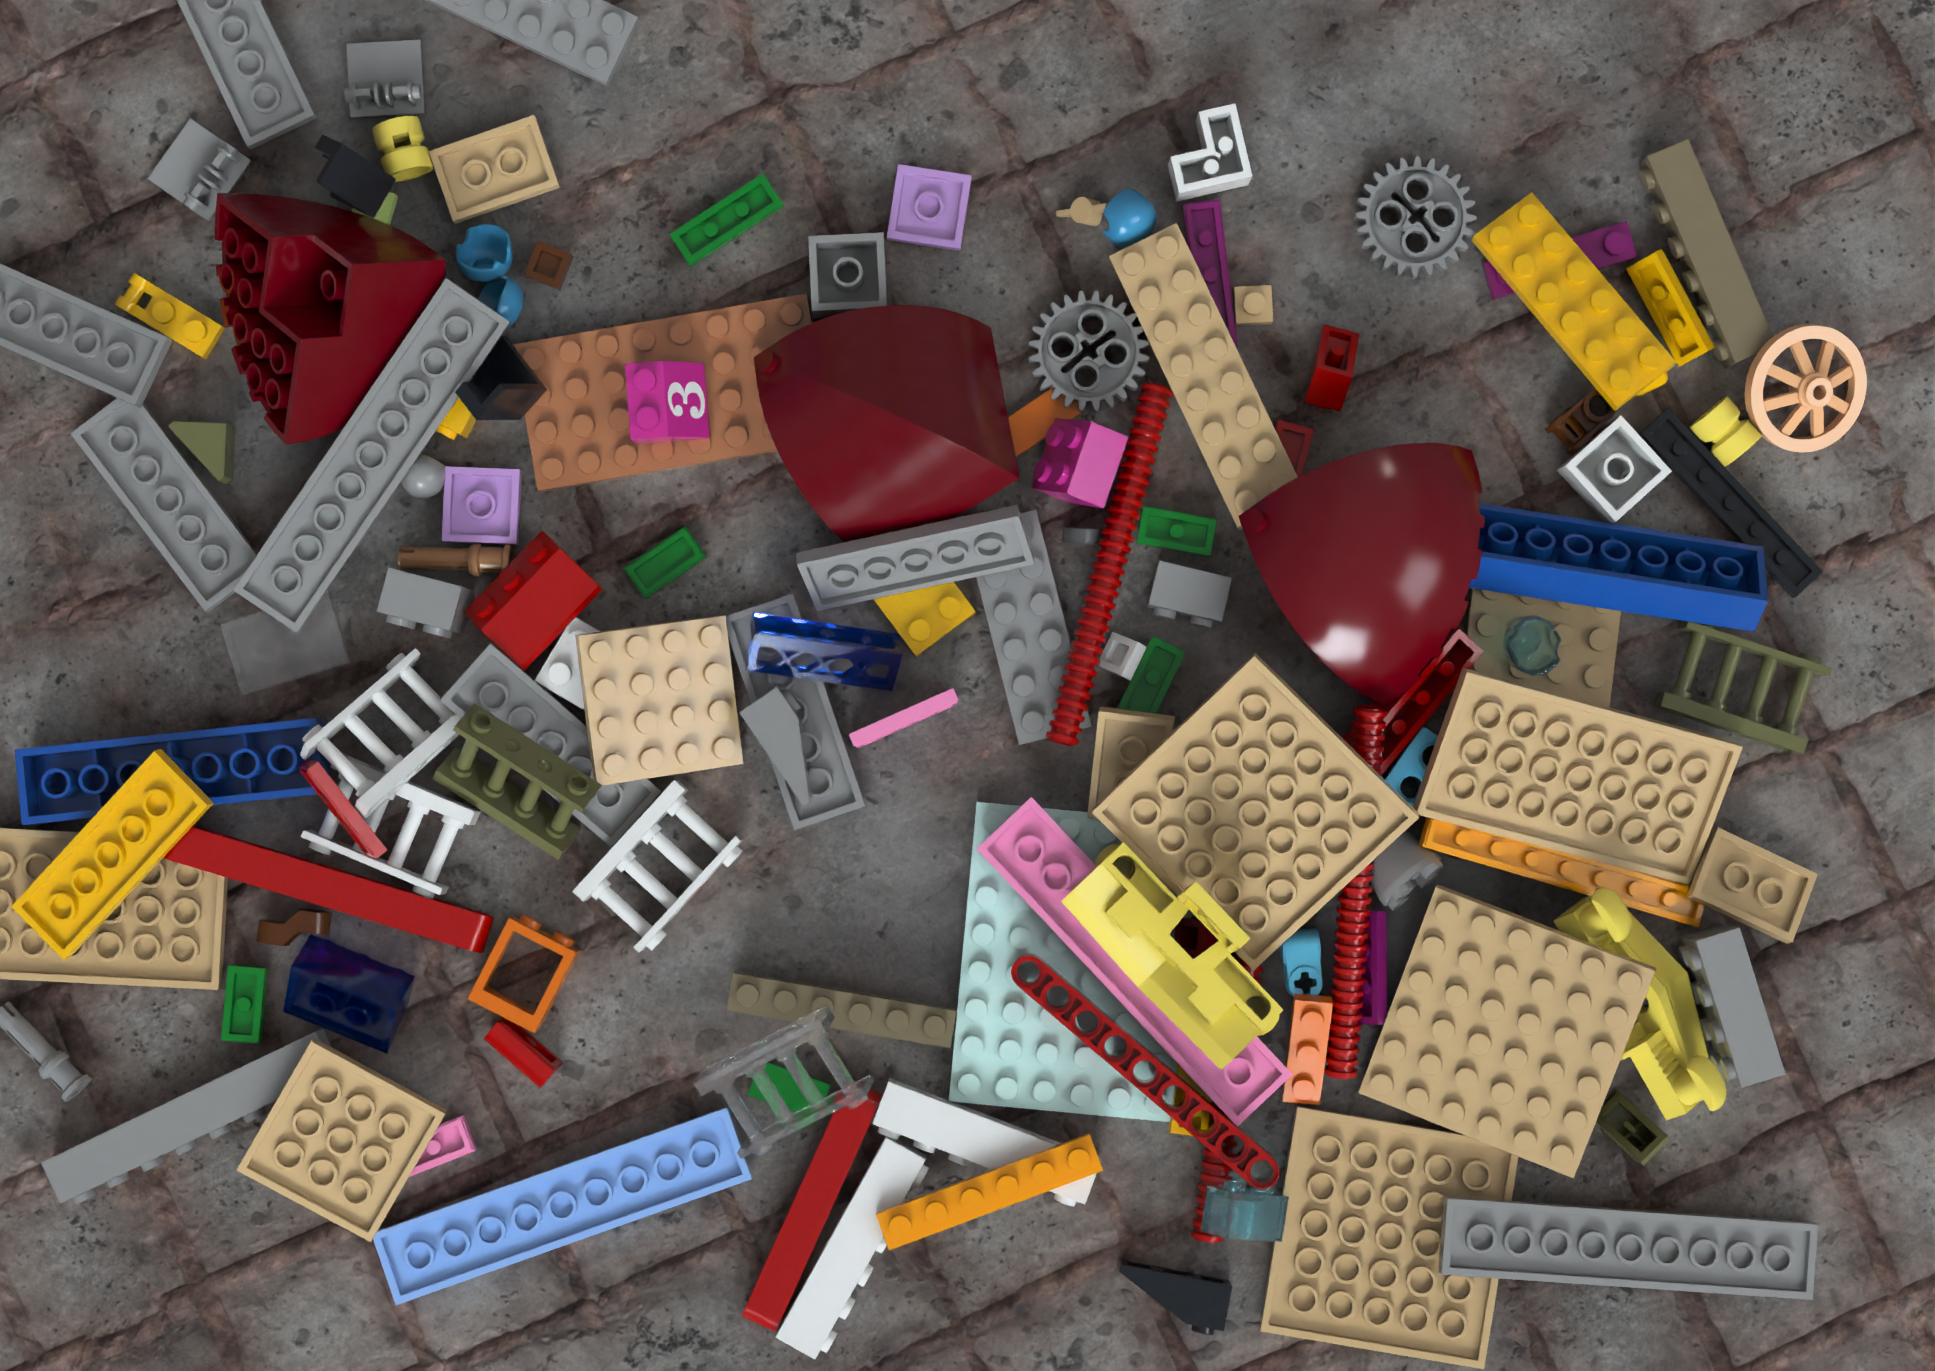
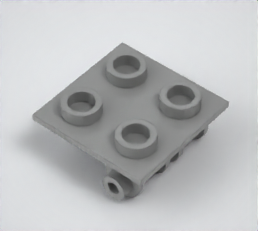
M421 39L346 43L348 88H345L344 95L346 103H349L350 118L425 114Z
M190 118L147 179L201 217L210 221L216 212L217 193H229L249 166L251 160Z

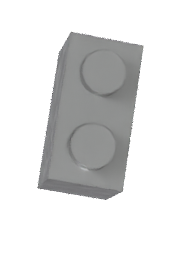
M1159 560L1156 564L1147 607L1154 608L1153 615L1175 620L1176 614L1191 617L1190 624L1211 628L1213 622L1218 624L1222 622L1232 578Z

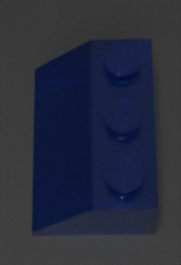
M310 934L291 965L283 1012L387 1054L409 1003L415 976L399 968L373 960L365 954L356 953L336 945L330 940Z

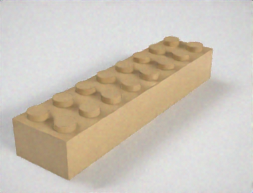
M1175 223L1110 255L1109 258L1237 528L1242 530L1239 515L1298 476L1179 226Z

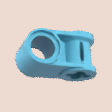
M1317 927L1299 928L1279 947L1286 991L1292 997H1294V994H1303L1302 989L1296 988L1294 982L1301 979V973L1304 972L1305 978L1312 979V986L1306 987V993L1304 994L1319 995L1322 989L1319 931Z

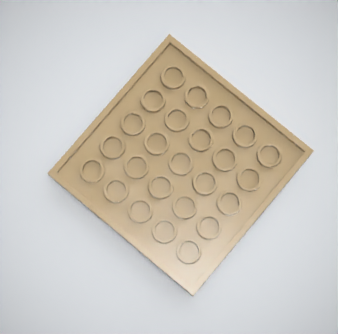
M1256 653L1240 666L1117 784L1091 812L1122 843L1124 842L1177 896L1196 881L1251 938L1235 953L1253 970L1419 819V813Z
M1437 884L1358 1093L1574 1179L1655 974L1656 967Z
M1296 1106L1259 1330L1261 1332L1484 1369L1499 1278L1442 1275L1438 1272L1444 1196L1512 1201L1519 1157L1456 1132Z

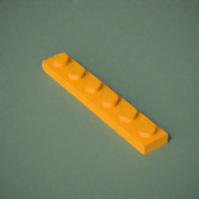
M1090 1133L879 1211L876 1213V1217L890 1251L1103 1171Z

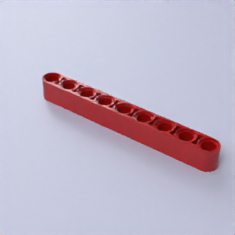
M195 825L163 857L173 862L477 953L484 952L494 920V916L437 898H428L407 889Z
M1027 953L1016 959L1012 966L1011 975L1013 981L1020 989L1251 1186L1257 1189H1267L1277 1182L1279 1168L1275 1158L1239 1126L1237 1127L1225 1114L1042 958L1035 954ZM1025 961L1036 963L1040 971L1039 977L1031 982L1024 981L1018 974L1019 965ZM1061 986L1066 989L1069 998L1064 1005L1054 1006L1050 1004L1047 999V992L1051 987ZM1085 1010L1093 1012L1098 1020L1096 1027L1089 1031L1080 1029L1075 1021L1077 1015ZM1114 1035L1122 1037L1127 1044L1125 1051L1117 1056L1109 1054L1104 1046L1106 1040ZM1146 1060L1153 1063L1156 1071L1152 1078L1141 1080L1136 1077L1134 1067L1139 1061ZM1172 1085L1181 1087L1185 1092L1184 1099L1176 1105L1168 1104L1163 1099V1092ZM1201 1110L1210 1112L1214 1116L1212 1125L1204 1130L1196 1128L1192 1124V1118L1195 1113ZM1235 1135L1243 1141L1242 1148L1238 1153L1227 1154L1222 1150V1142L1227 1136ZM1260 1160L1267 1161L1272 1166L1270 1175L1264 1179H1257L1251 1174L1252 1165Z

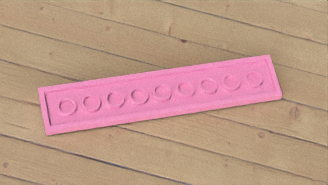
M1032 797L976 848L1237 1127L1293 1075L1257 1036L1231 1062L1220 1070L1136 987L1061 903L1097 866Z

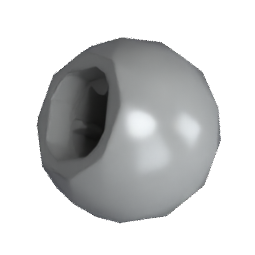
M421 453L402 480L401 485L407 493L414 497L429 498L437 495L444 487L445 465Z

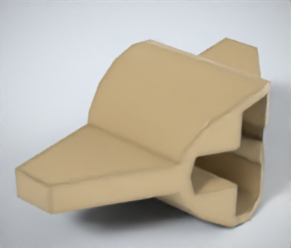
M1079 197L1073 201L1070 209L1056 211V216L1072 217L1077 223L1097 226L1100 224L1102 214L1108 204H1101L1098 200Z

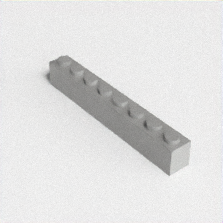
M324 1029L313 1032L41 1162L60 1204L73 1199L75 1205L97 1195L94 1188L107 1182L110 1189L131 1179L128 1171L141 1166L143 1172H146L164 1163L162 1155L174 1149L177 1156L198 1147L196 1139L209 1133L211 1139H215L233 1130L230 1123L241 1117L244 1118L245 1123H248L267 1114L264 1106L278 1099L312 1038L332 1047Z

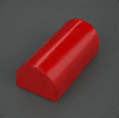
M504 1017L497 1021L484 1037V1040L539 1088H542L563 1064L557 1056L527 1030Z

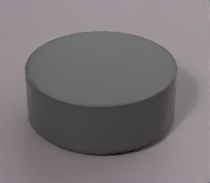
M1063 527L1062 541L1064 543L1098 544L1100 540V529Z

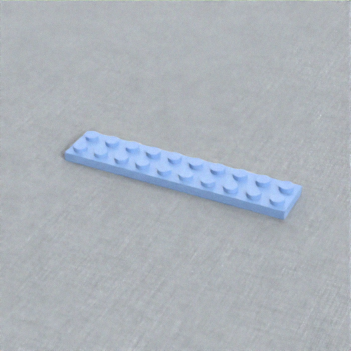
M727 1106L380 1229L376 1232L373 1241L395 1305L740 1184L751 1180L753 1176L729 1107Z

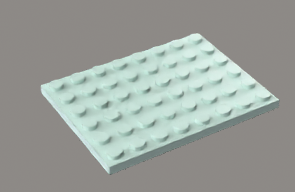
M977 802L949 1101L1170 1122V1116L1020 989L1013 981L1011 970L1018 957L1027 953L1039 956L1176 1073L1177 1062L976 849L1021 806ZM1042 808L1094 864L1095 859L1104 848L1111 844H1117L1118 846L1122 844L1098 819L1087 818L1088 812ZM1189 910L1184 917L1192 918V912ZM1174 928V929L1171 931V933H1170V935H1171V937H1172L1173 939H1174L1175 928ZM1025 961L1019 965L1018 974L1024 981L1031 982L1039 977L1040 971L1036 963ZM1053 986L1047 992V999L1054 1006H1062L1068 1001V992L1061 986ZM1086 1010L1080 1012L1075 1020L1077 1026L1084 1031L1092 1030L1098 1023L1096 1015ZM1114 1035L1106 1040L1104 1046L1109 1054L1117 1056L1125 1051L1127 1044L1122 1037ZM1146 1060L1139 1061L1134 1067V1074L1141 1080L1152 1078L1156 1071L1153 1063ZM1174 1085L1167 1087L1163 1092V1099L1171 1105Z

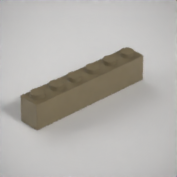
M1689 139L1647 156L1639 163L1641 168L1638 170L1639 179L1644 189L1651 191L1655 201L1653 204L1655 217L1661 225L1665 224L1670 236L1667 240L1670 252L1675 259H1680L1685 271L1682 273L1685 287L1690 293L1694 292L1699 304L1697 307L1698 317L1704 327H1709L1713 336L1714 355L1718 361L1724 362L1726 368L1756 356L1773 335Z
M736 970L732 973L726 1011L951 1048L957 1008Z

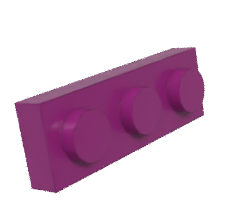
M1371 910L1370 915L1366 916V919L1370 920V925L1365 929L1369 932V937L1364 941L1368 943V949L1364 951V954L1367 955V961L1363 962V965L1366 966V973L1362 974L1365 978V984L1361 986L1364 989V996L1360 997L1363 1001V1007L1359 1009L1362 1012V1019L1358 1020V1022L1361 1024L1384 1025L1387 1018L1386 911Z

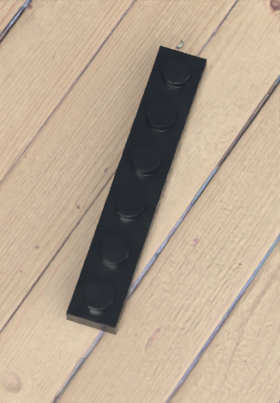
M1669 408L1665 409L1639 433L1641 438L1740 543L1764 547L1766 571L1791 598L1797 597L1823 572Z

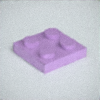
M898 164L887 240L961 251L972 175Z
M445 466L442 541L519 545L522 470Z

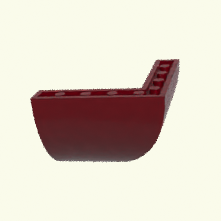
M887 305L862 308L832 315L808 324L785 336L753 357L761 407L777 451L808 503L826 525L844 542L953 519L1020 479L991 327L976 319L946 309L928 306Z

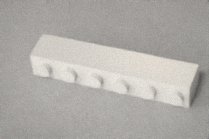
M892 1078L888 1080L872 1123L879 1126L877 1132L886 1137L898 1140L900 1135L913 1139V1146L918 1149L934 1153L935 1148L950 1153L948 1159L960 1165L969 1167L970 1162H974L984 1166L983 1172L1061 1144V1142L958 1103L950 1102L945 1098ZM1096 1174L1050 1190V1192L1055 1193L1054 1199L1063 1204L1075 1207L1076 1202L1085 1204Z
M885 1136L779 1327L775 1338L813 1359H816L820 1350L825 1353L828 1352L837 1335L832 1328L838 1317L844 1320L847 1318L856 1301L850 1297L857 1284L864 1287L873 1271L874 1266L868 1263L874 1252L877 1251L882 1254L887 1246L876 1213L909 1201L905 1196L912 1185L919 1187L929 1167L923 1165L926 1160L924 1153L899 1139L895 1140Z

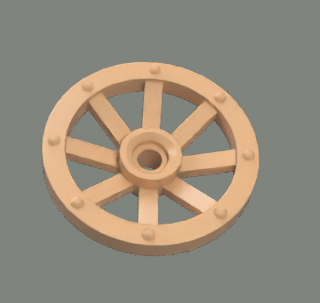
M1801 324L1779 332L1759 350L1747 374L1745 405L1751 423L1766 441L1792 452H1812L1833 444L1851 428L1862 409L1867 388V375L1863 358L1857 347L1848 337L1829 327L1816 324ZM1802 340H1823L1815 370ZM1790 347L1800 370L1797 374L1790 373L1772 364L1780 353ZM1834 349H1836L1846 366L1827 377ZM1766 375L1789 385V392L1763 399ZM1848 380L1847 396L1845 401L1833 395V388ZM1796 404L1797 406L1786 420L1776 429L1766 412ZM1828 405L1838 411L1839 414L1824 428L1823 407ZM1810 411V436L1789 437Z

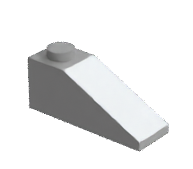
M776 687L739 713L804 807L812 801L801 720L796 713L801 706L789 689L782 693L780 688Z

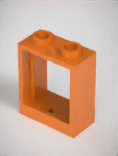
M521 914L520 918L515 916L508 918L467 999L536 1033L541 1029L581 950L573 946L575 940L558 931H555L552 936L540 929L541 922ZM515 932L563 956L536 1011L488 987Z

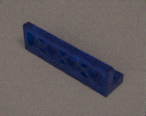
M753 612L750 622L752 640L745 663L746 671L893 691L903 656L899 634ZM760 647L776 649L780 656L771 661L757 659ZM802 653L813 654L817 661L806 667L797 665L793 658ZM842 658L849 659L854 666L841 672L834 671L829 664ZM875 664L889 665L886 678L870 676L866 669Z

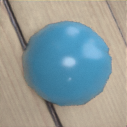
M1124 189L1115 195L1103 212L1109 222V229H1104L1103 233L1108 237L1113 246L1121 250L1151 236L1156 223V210L1153 204L1135 189Z
M482 224L467 229L463 244H457L456 259L459 271L471 280L492 282L506 274L513 262V250L509 233L502 227L492 224Z
M502 275L500 278L504 280L496 279L492 282H487L478 300L511 322L507 327L509 328L518 320L523 311L524 293L515 280Z

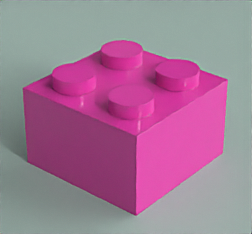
M1055 418L1054 423L1049 427L1046 434L1047 444L1042 458L1034 468V481L1031 488L1067 503L1104 508L1128 436L1092 421Z

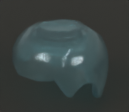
M1536 615L1520 617L1505 632L1503 652L1510 665L1515 669L1531 676L1545 675L1560 662L1557 651L1561 638L1550 621Z

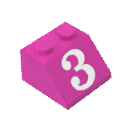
M653 361L625 364L630 439L635 444L710 439L704 363Z

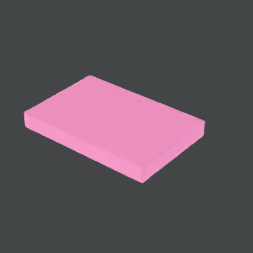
M954 688L949 689L849 734V737L854 747L861 748L958 705V697Z

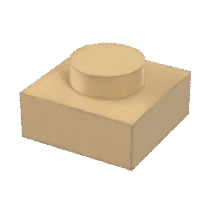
M1271 285L1238 286L1233 288L1236 326L1273 323Z

